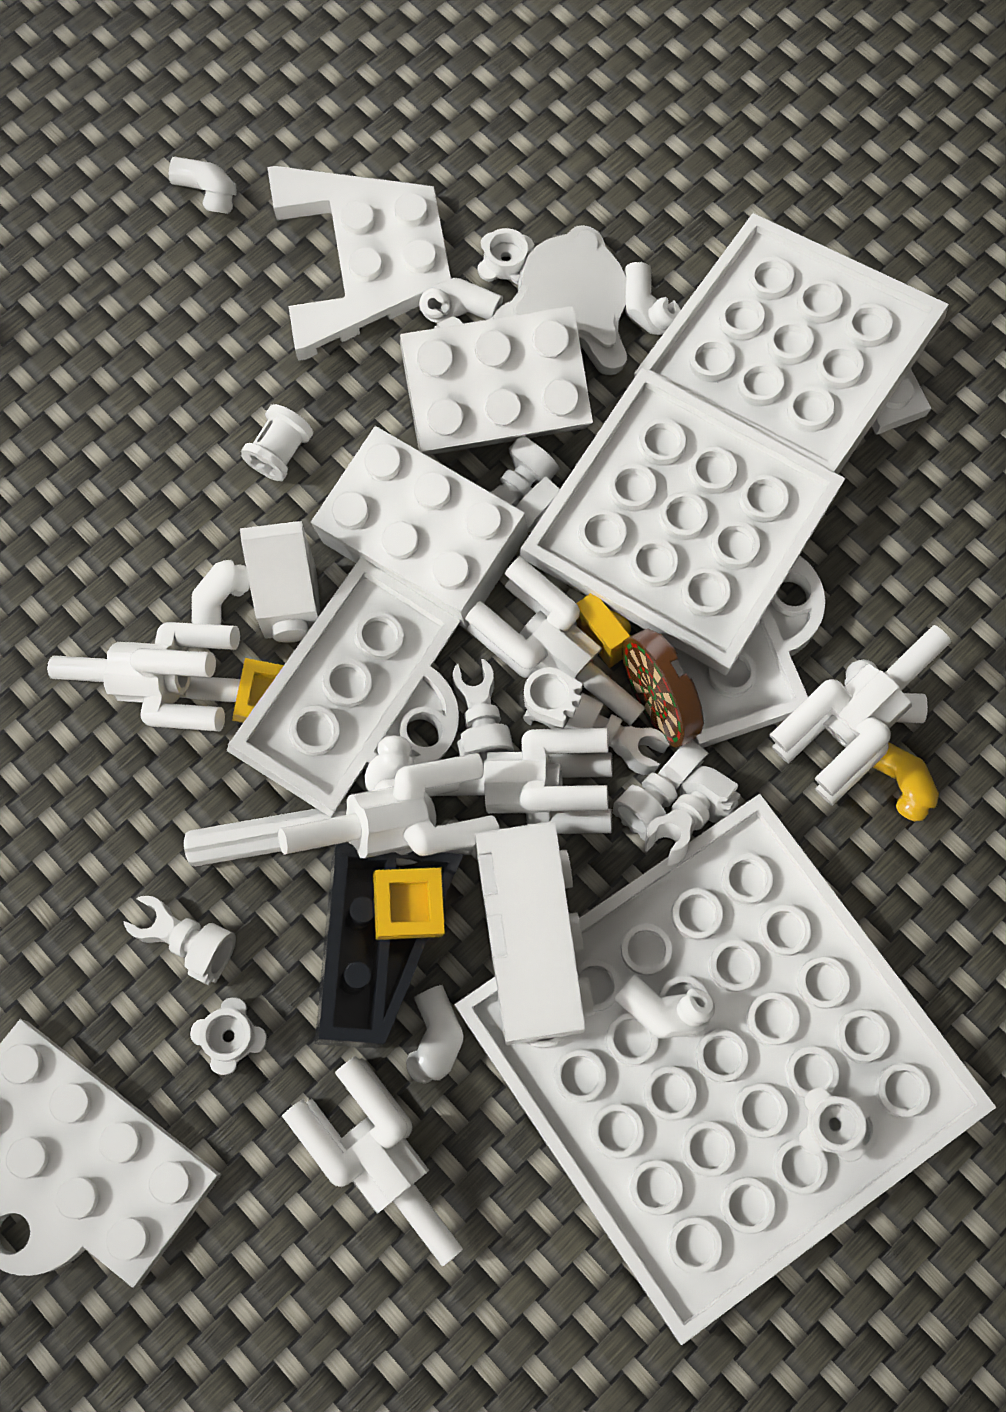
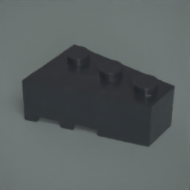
M336 844L331 863L315 1044L374 1049L383 1046L428 937L376 940L373 879L375 870L441 868L444 901L464 854L441 852L420 856L412 851L405 855L391 852L368 858H360L352 844ZM396 858L407 859L417 863L397 866Z

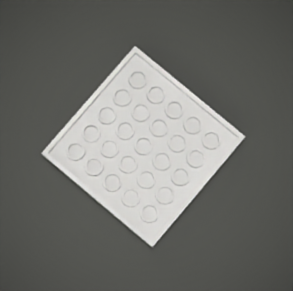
M758 794L690 841L688 852L681 862L667 865L669 858L667 857L579 918L584 950L574 952L578 978H589L595 1012L594 1016L584 1017L585 1030L582 1033L506 1045L495 977L454 1004L681 1345L996 1108L761 794ZM636 975L659 997L687 994L689 989L703 990L713 999L715 1013L710 1019L708 1027L696 1035L662 1039L649 1032L614 998L630 979ZM824 1088L831 1096L848 1098L851 1095H859L866 1100L870 1108V1115L866 1119V1132L862 1140L866 1147L865 1153L859 1160L846 1162L839 1154L827 1151L812 1155L802 1148L799 1142V1134L806 1128L808 1110L804 1105V1098L810 1090ZM832 1118L829 1121V1128L832 1131H838L840 1128V1122L836 1118Z

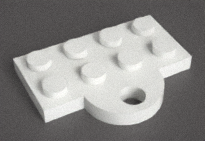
M801 556L796 560L784 582H793L801 586L806 593V602L800 606H789L784 604L776 594L726 676L674 647L679 659L671 662L678 676L687 673L689 679L692 678L702 705L704 725L701 734L697 735L696 737L698 738L694 739L702 748L783 721L808 698L791 656L802 650L816 633L824 615L825 594L817 573Z
M360 557L229 742L227 751L329 817L333 816L362 770H367L369 763L379 755L377 748L383 738L387 736L406 738L412 746L410 757L414 759V765L441 760L455 738L459 712L455 695L448 682L431 666L461 620ZM418 719L432 723L438 732V742L430 747H421L414 744L408 737L407 724Z
M20 1019L0 1043V1227L9 1215L13 1213L20 1214L29 1223L30 1238L26 1246L18 1253L7 1251L0 1242V1270L10 1274L25 1276L51 1272L71 1263L86 1249L132 1288L140 1286L216 1184L221 1174L32 1024Z

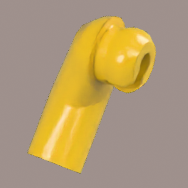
M888 742L887 753L873 768L896 779L902 795L897 800V811L909 820L922 821L927 817L929 809L937 806L938 790L922 759Z

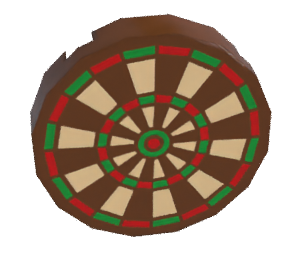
M647 628L623 640L622 657L624 669L635 698L645 707L643 713L653 729L663 733L669 745L674 748L680 747L698 738L696 736L701 734L704 725L702 705L692 678L689 679L687 673L678 676L671 662L679 659L674 647L662 634Z

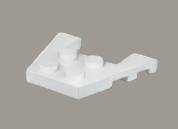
M279 166L268 167L273 207L277 221L332 213L345 290L344 298L289 306L294 346L298 361L317 355L316 348L337 338L344 342L359 335V328L386 315L391 320L420 306V298L426 290L451 279L434 186Z

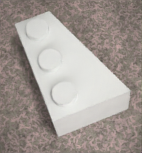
M555 821L475 833L478 867L506 1045L582 1033L585 1030L584 1017L595 1015L589 978H578L574 952L584 950L578 913H568L565 889L573 887L572 873L567 850L559 851Z

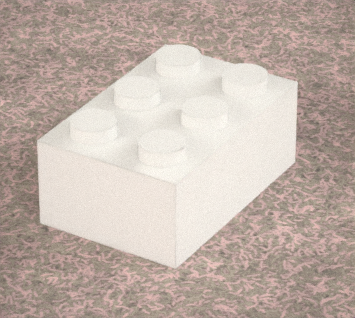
M574 306L400 334V346L418 448L425 455L515 441L521 436L533 438L580 430L593 423Z
M377 426L373 428L311 521L323 544L355 563L358 562L360 557L366 559L461 620L458 625L466 630L470 625L465 620L467 614L479 601L483 603L486 601L528 536L526 518L523 511Z

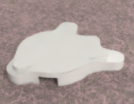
M581 225L573 227L568 234L547 239L537 245L526 259L518 280V293L512 301L496 311L493 319L574 306L580 346L584 349L596 369L605 375L617 374L623 369L627 361V353L618 332V321L626 306L627 279L620 263L606 248L601 234L594 228Z

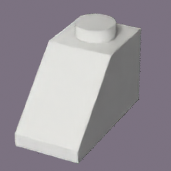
M302 521L240 528L255 616L265 639L274 638L278 642L285 643L301 641L321 614L316 565Z

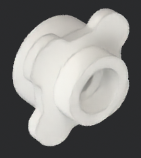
M502 228L486 234L481 240L484 260L478 265L479 276L488 282L499 278L502 280L511 279L515 284H518L526 259L534 249L533 240L510 228ZM507 256L511 257V259L509 261H503L501 257Z
M238 998L224 1000L221 1004V1009L212 1012L205 1019L197 1020L191 1028L193 1043L200 1045L205 1053L211 1057L210 1067L215 1073L220 1075L233 1073L236 1070L238 1061L250 1052H261L267 1042L266 1032L264 1029L253 1025L246 1015L247 1005ZM227 1030L234 1032L235 1036L231 1042H225L223 1039V1034Z
M824 1088L810 1090L804 1098V1105L808 1110L806 1128L799 1134V1142L802 1148L812 1155L827 1151L839 1154L846 1162L859 1160L865 1153L866 1147L862 1140L866 1132V1119L870 1115V1108L866 1100L859 1095H851L848 1098L831 1096ZM836 1118L839 1120L840 1128L838 1131H832L829 1128L830 1119Z

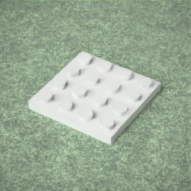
M752 213L635 371L634 378L642 367L839 474L945 319L949 304Z
M641 367L521 547L520 556L530 564L587 596L591 593L600 598L608 609L620 614L641 628H649L662 634L674 647L726 676L828 510L845 478Z

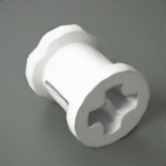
M274 404L265 413L268 421L255 441L245 444L241 450V457L259 473L272 480L283 481L288 474L286 465L300 443H307L310 440L313 430L301 416L284 406Z

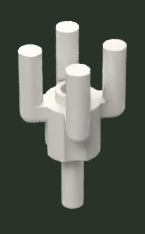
M519 556L505 572V575L510 578L505 587L536 614L522 631L518 633L482 601H479L465 618L470 623L467 631L523 678H529L535 671L547 667L563 671L581 682L582 686L631 726L644 711L645 707L592 663L601 652L602 647L577 627L576 620L580 614L578 605L525 559Z
M166 622L158 628L155 644L116 642L107 651V659L52 656L48 662V674L52 679L103 682L106 693L113 694L117 701L142 702L141 719L146 725L151 727L221 731L225 723V713L222 707L173 703L179 697L236 702L240 679L212 677L216 667L215 656L212 652L182 650L183 647L236 650L240 642V632L237 626Z
M933 625L885 673L868 663L845 686L835 679L824 681L770 734V737L775 742L772 746L773 750L789 764L826 728L845 747L815 777L819 784L815 790L833 806L887 753L888 742L891 737L889 728L912 707L911 701L904 695L902 690L951 643V639L942 629Z
M608 728L529 730L522 737V752H488L486 761H484V774L481 779L460 782L458 791L435 795H485V806L488 813H526L527 825L555 821L557 834L612 833V809H608L607 785L562 786V778L612 777L613 763L612 753H608Z
M475 753L402 767L396 773L395 778L378 782L374 790L349 795L346 799L347 813L345 816L280 828L278 830L280 849L283 854H290L350 841V844L356 848L360 858H368L391 852L405 855L414 851L420 856H427L441 852L460 854L473 851L476 845L475 833L499 829L496 818L490 815L435 827L436 812L430 796L455 792L459 790L460 782L481 779L484 774L483 761L480 755ZM396 858L397 866L417 863L407 859Z
M355 1056L342 1065L335 1074L368 1116L366 1119L341 1138L313 1099L307 1102L304 1099L300 1100L288 1109L282 1117L332 1184L343 1187L354 1182L377 1214L393 1201L443 1267L459 1254L463 1248L414 1184L429 1169L406 1141V1138L412 1132V1122L364 1058L358 1059Z

